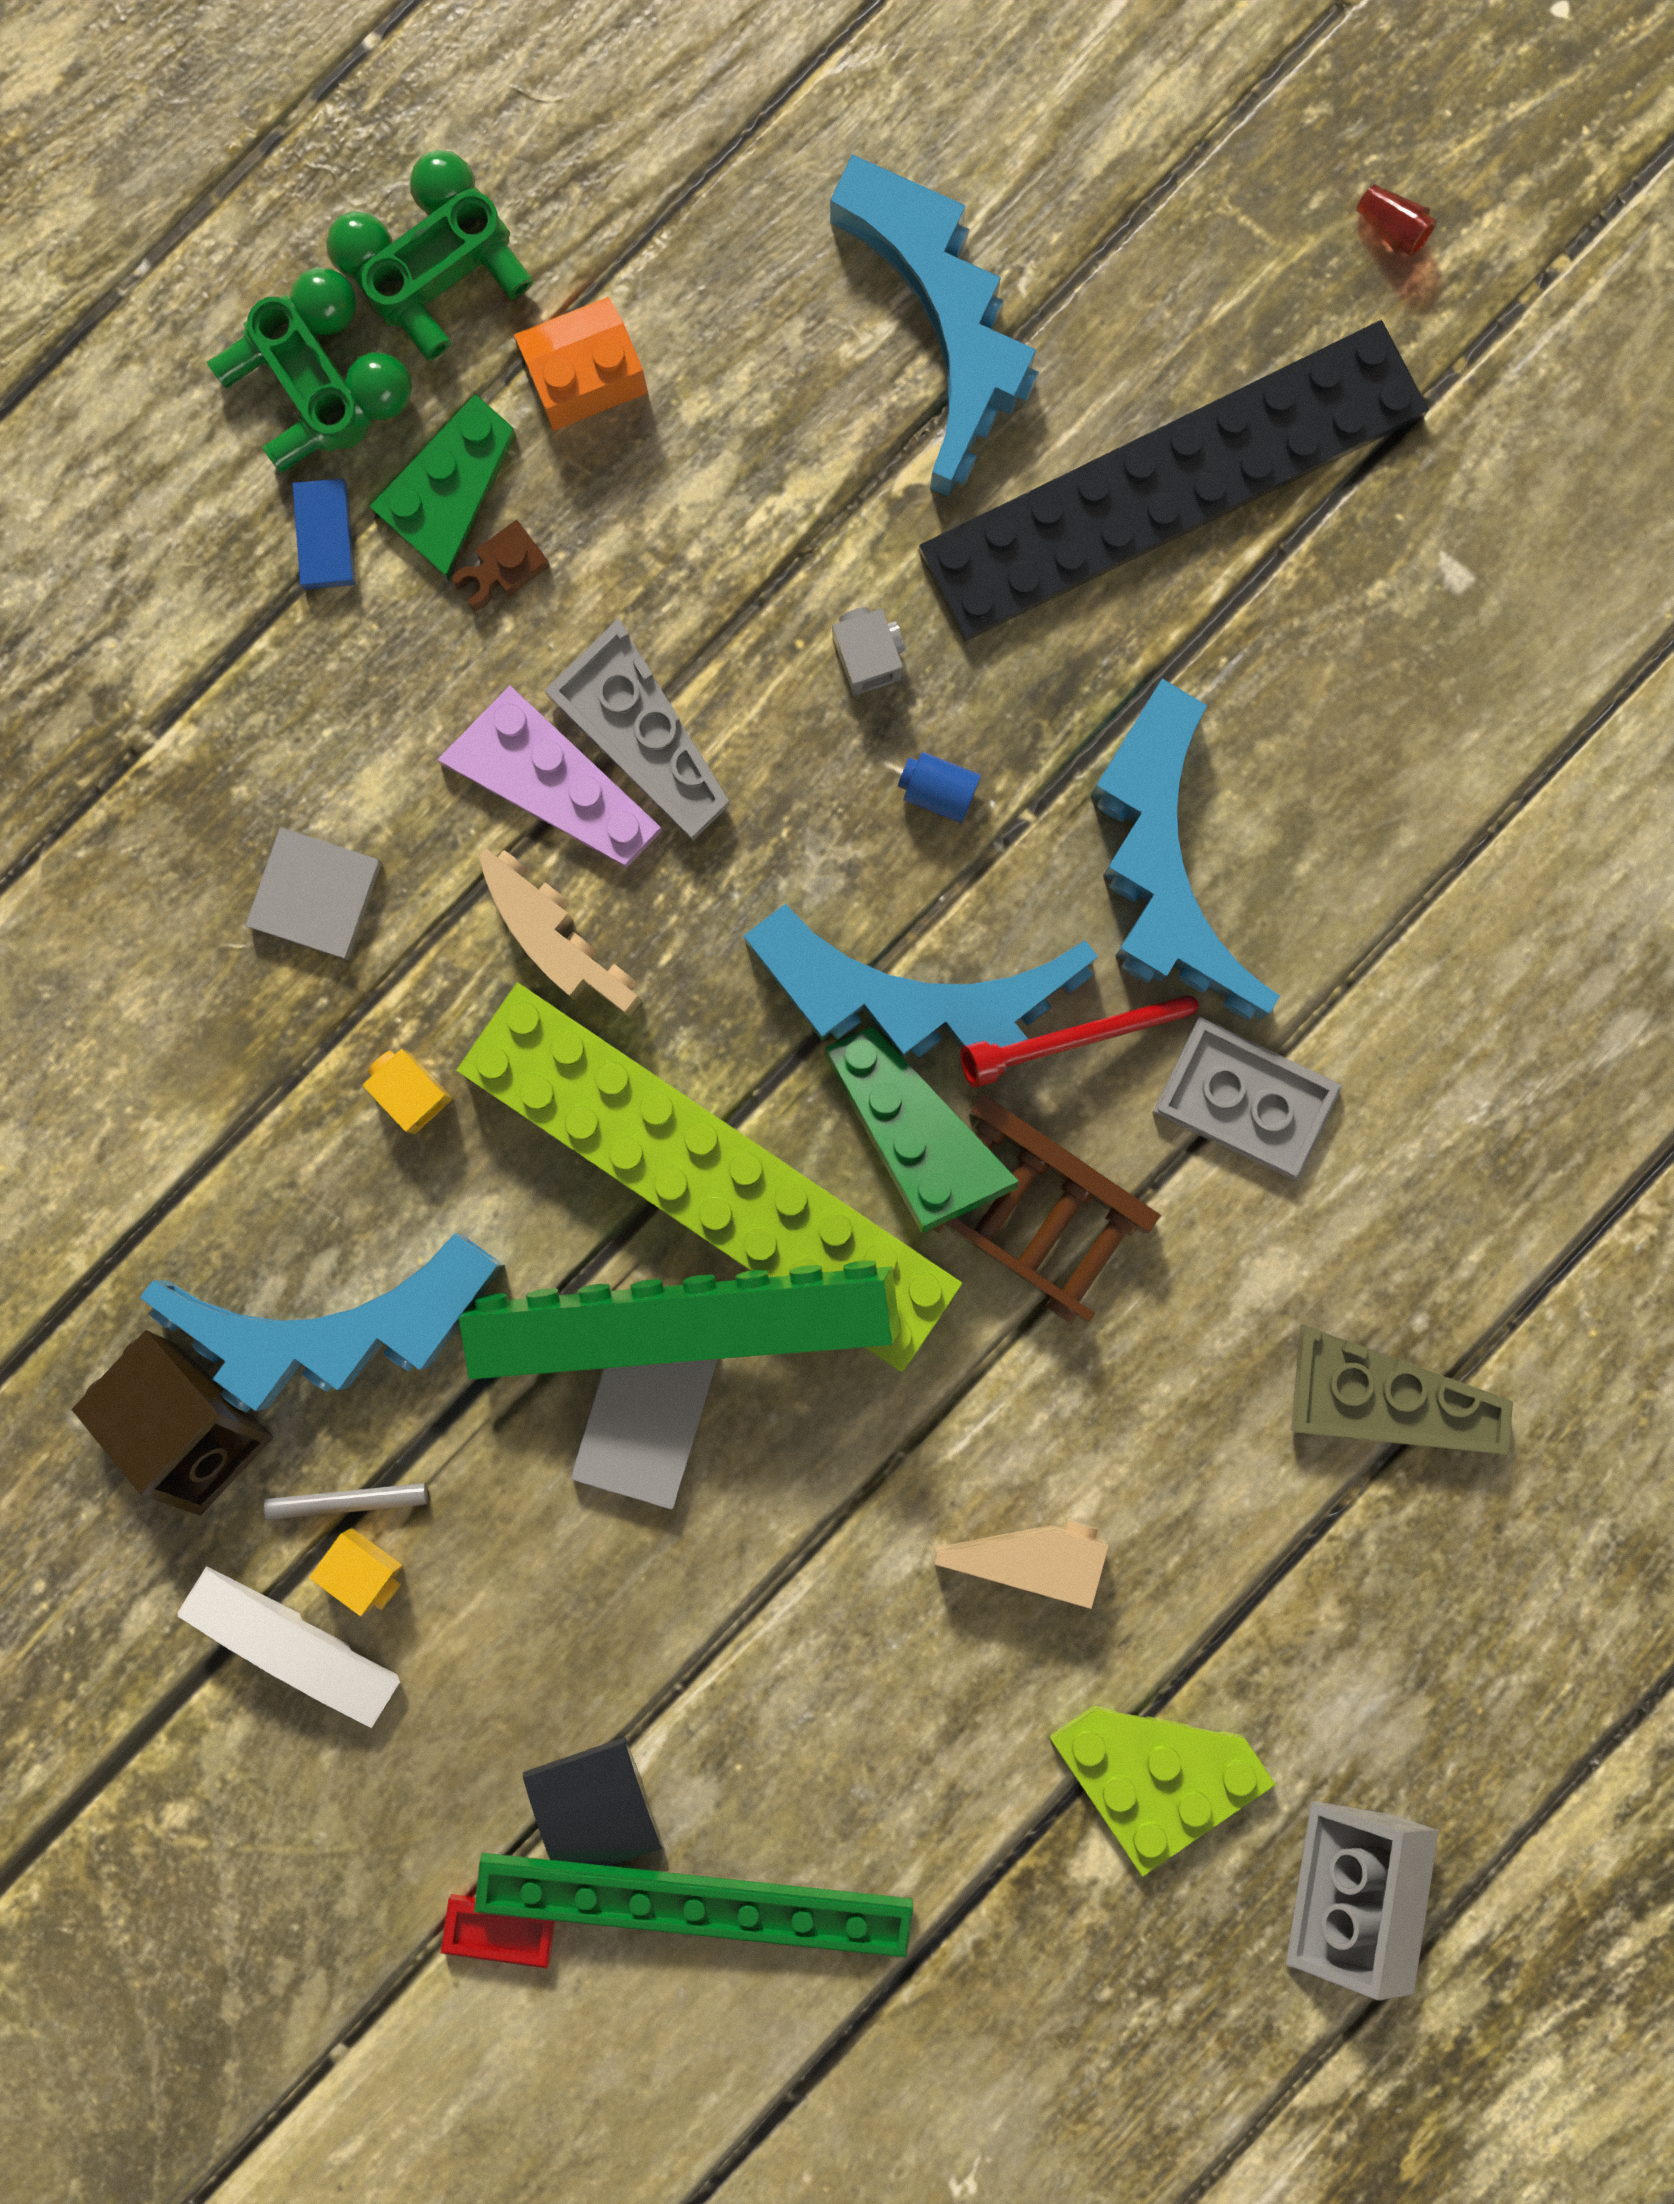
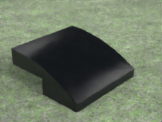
M625 1737L523 1772V1780L550 1860L613 1866L662 1849L661 1835L643 1792V1780Z

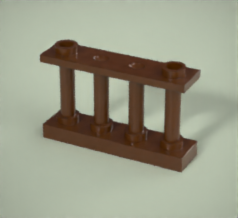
M983 1094L969 1113L972 1118L977 1120L973 1127L976 1131L975 1135L989 1150L994 1144L999 1146L1003 1139L1021 1150L1017 1157L1020 1163L1012 1173L1019 1181L1018 1187L996 1198L974 1230L957 1218L933 1228V1230L940 1233L943 1227L946 1226L1050 1297L1045 1307L1070 1324L1073 1323L1076 1317L1090 1322L1095 1313L1081 1304V1300L1126 1234L1132 1236L1135 1230L1142 1234L1150 1233L1161 1217V1214ZM1047 1169L1065 1180L1061 1187L1064 1193L1017 1260L992 1243V1241L1038 1174L1043 1176ZM1091 1199L1109 1210L1105 1217L1108 1223L1063 1290L1037 1274L1036 1271L1082 1204L1087 1206Z

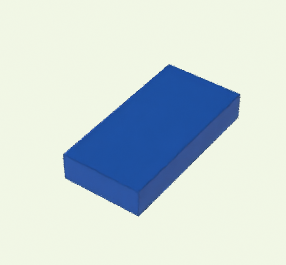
M342 478L292 483L300 585L304 590L356 585L347 482Z

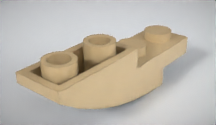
M484 848L478 856L490 893L508 928L527 955L574 1001L579 998L587 986H590L626 1016L630 1017L642 1002L639 996L633 992L638 983L615 964L606 971L591 958L597 950L573 931L567 939L562 936L574 921L564 910L569 901L545 882L538 890L523 878L528 869L505 850L497 857L487 848Z

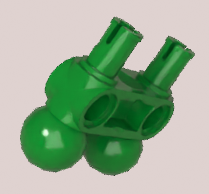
M438 149L423 154L413 166L409 179L410 193L416 205L427 213L428 217L392 242V237L387 227L378 218L370 213L351 211L339 216L329 228L326 239L327 255L332 265L343 275L355 279L354 282L370 302L373 311L388 326H401L427 361H432L442 355L450 347L451 342L425 306L478 266L484 265L510 300L522 296L531 288L534 282L533 278L509 248L511 232L498 216L493 202L475 188V176L469 164L454 152ZM471 219H481L487 223L485 229L478 234H467L461 230L462 226ZM390 279H397L404 283L403 288L398 294L384 296L379 293L380 286Z
M315 267L304 271L292 284L290 296L284 294L281 297H266L259 300L251 308L247 321L243 323L245 327L242 330L244 336L207 361L211 371L226 389L263 363L267 367H271L301 413L298 415L300 421L262 446L270 461L282 474L318 448L322 451L327 449L328 452L332 453L336 449H349L358 445L364 439L368 427L373 424L372 420L385 421L399 416L409 404L412 383L407 368L397 358L377 352L360 356L349 368L345 380L316 336H331L342 332L354 318L356 297L352 285L341 273L332 269ZM289 323L288 331L283 337L272 339L273 332L279 325ZM345 407V414L341 421L334 425H327L329 414L336 408Z

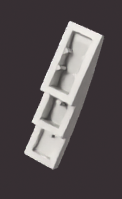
M207 1566L177 1613L179 1618L269 1674L370 1728L373 1727L400 1683L396 1673L352 1652L348 1643L302 1621L300 1613Z

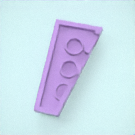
M510 685L437 759L444 767L472 780L480 787L522 808L528 814L547 822L566 833L569 837L625 868L662 832L661 827Z

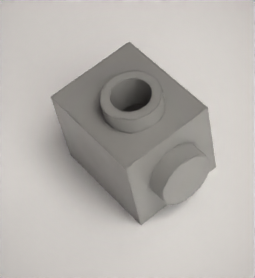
M861 607L839 617L840 622L832 625V639L852 697L902 680L903 666L898 653L904 652L905 646L897 622L887 623L882 608L869 612L867 607Z

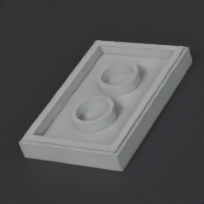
M1198 1017L1152 1113L1284 1177L1298 1181L1343 1085L1202 1017Z
M718 1359L604 1368L570 1479L673 1510Z

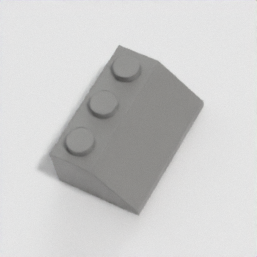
M1318 1801L1311 1802L1286 1964L1376 2000L1414 1995L1439 1830L1392 1814Z

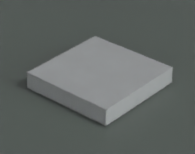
M280 827L245 926L349 961L383 862L379 859Z

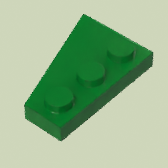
M474 394L369 506L379 519L448 581L457 565L455 560L464 540L469 538L476 523L475 517L487 491H491L516 436L514 428L479 396Z

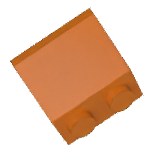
M609 297L514 334L520 353L553 431L648 394L643 368L626 327Z

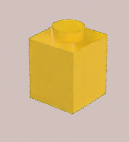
M402 1048L396 1054L390 1050L380 1056L367 1071L371 1077L362 1085L405 1132L414 1135L453 1100L450 1094L411 1053Z
M350 1528L339 1535L309 1579L359 1616H362L371 1610L373 1606L379 1610L386 1606L401 1585L394 1577L403 1565L359 1532Z

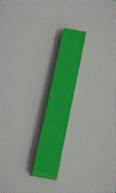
M482 1853L479 1862L474 1912L907 1958L913 1915V1898Z

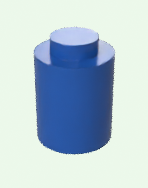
M922 752L918 761L910 757L908 758L898 787L906 790L903 801L962 824L977 789L981 774Z

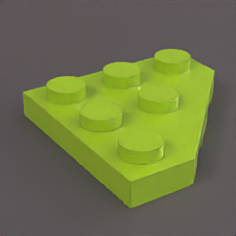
M1093 1705L1049 1735L1051 1741L1142 1877L1276 1785L1246 1739L1240 1734L1225 1731L1216 1732L1191 1727L1189 1724L1149 1716L1145 1718Z

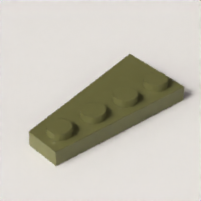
M1300 1325L1291 1423L1292 1432L1509 1455L1513 1401L1323 1333L1306 1325Z

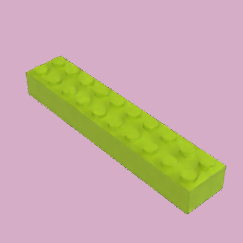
M516 982L456 1070L751 1271L766 1270L769 1273V1277L790 1275L789 1271L791 1269L808 1265L821 1266L822 1272L844 1271V1265L866 1260L875 1261L877 1268L892 1266L900 1332L893 1345L864 1348L901 1373L904 1372L963 1284L518 982Z

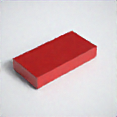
M450 1895L440 1954L548 1969L556 1921L475 1913L476 1897Z

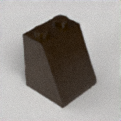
M147 1330L124 1349L122 1356L100 1379L89 1386L85 1395L71 1409L140 1495L199 1516L211 1506L274 1438L249 1412H244L225 1400L221 1395L224 1389L177 1344Z

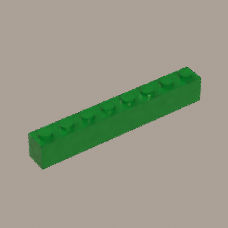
M866 1260L848 1263L843 1266L844 1271L822 1272L821 1266L808 1265L791 1269L789 1271L790 1275L769 1277V1273L766 1270H752L737 1274L736 1280L716 1282L714 1275H697L684 1279L683 1285L663 1286L662 1280L649 1279L635 1282L627 1290L611 1291L609 1284H594L578 1289V1294L559 1295L558 1289L555 1288L535 1290L527 1293L524 1299L508 1300L506 1293L486 1294L477 1297L475 1304L459 1316L468 1379L893 1345L900 1332L892 1266L877 1268L875 1261Z

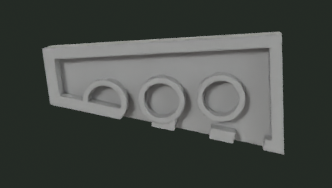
M619 618L544 690L546 696L692 841L730 806L729 800L696 745L692 742L678 715L665 697Z

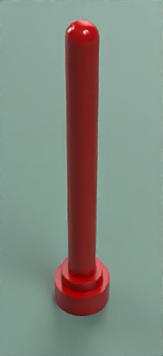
M1186 995L1003 1047H999L996 1043L989 1045L986 1041H980L961 1048L960 1060L962 1070L971 1087H980L996 1082L998 1076L1004 1074L1007 1067L1189 1017L1197 1012L1199 1004L1195 997Z

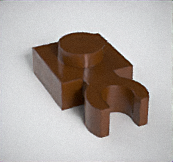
M515 520L475 550L483 562L478 567L466 566L459 569L452 576L451 580L458 590L468 582L480 584L479 591L467 600L475 611L484 608L490 602L493 590L499 585L510 596L550 567V564L519 521Z

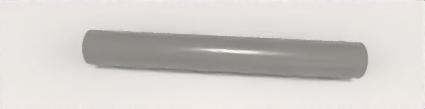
M426 1483L270 1498L264 1501V1514L266 1520L426 1505L428 1503V1490Z

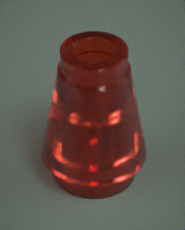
M1373 184L1365 192L1356 209L1396 254L1404 252L1410 257L1416 255L1423 248L1437 224V220L1429 215L1430 208L1387 189H1382L1376 184Z

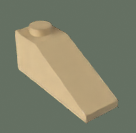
M1067 1520L1065 1529L1049 1525L935 1547L932 1559L934 1564L1092 1609L1109 1545L1103 1539L1096 1538L1097 1528Z

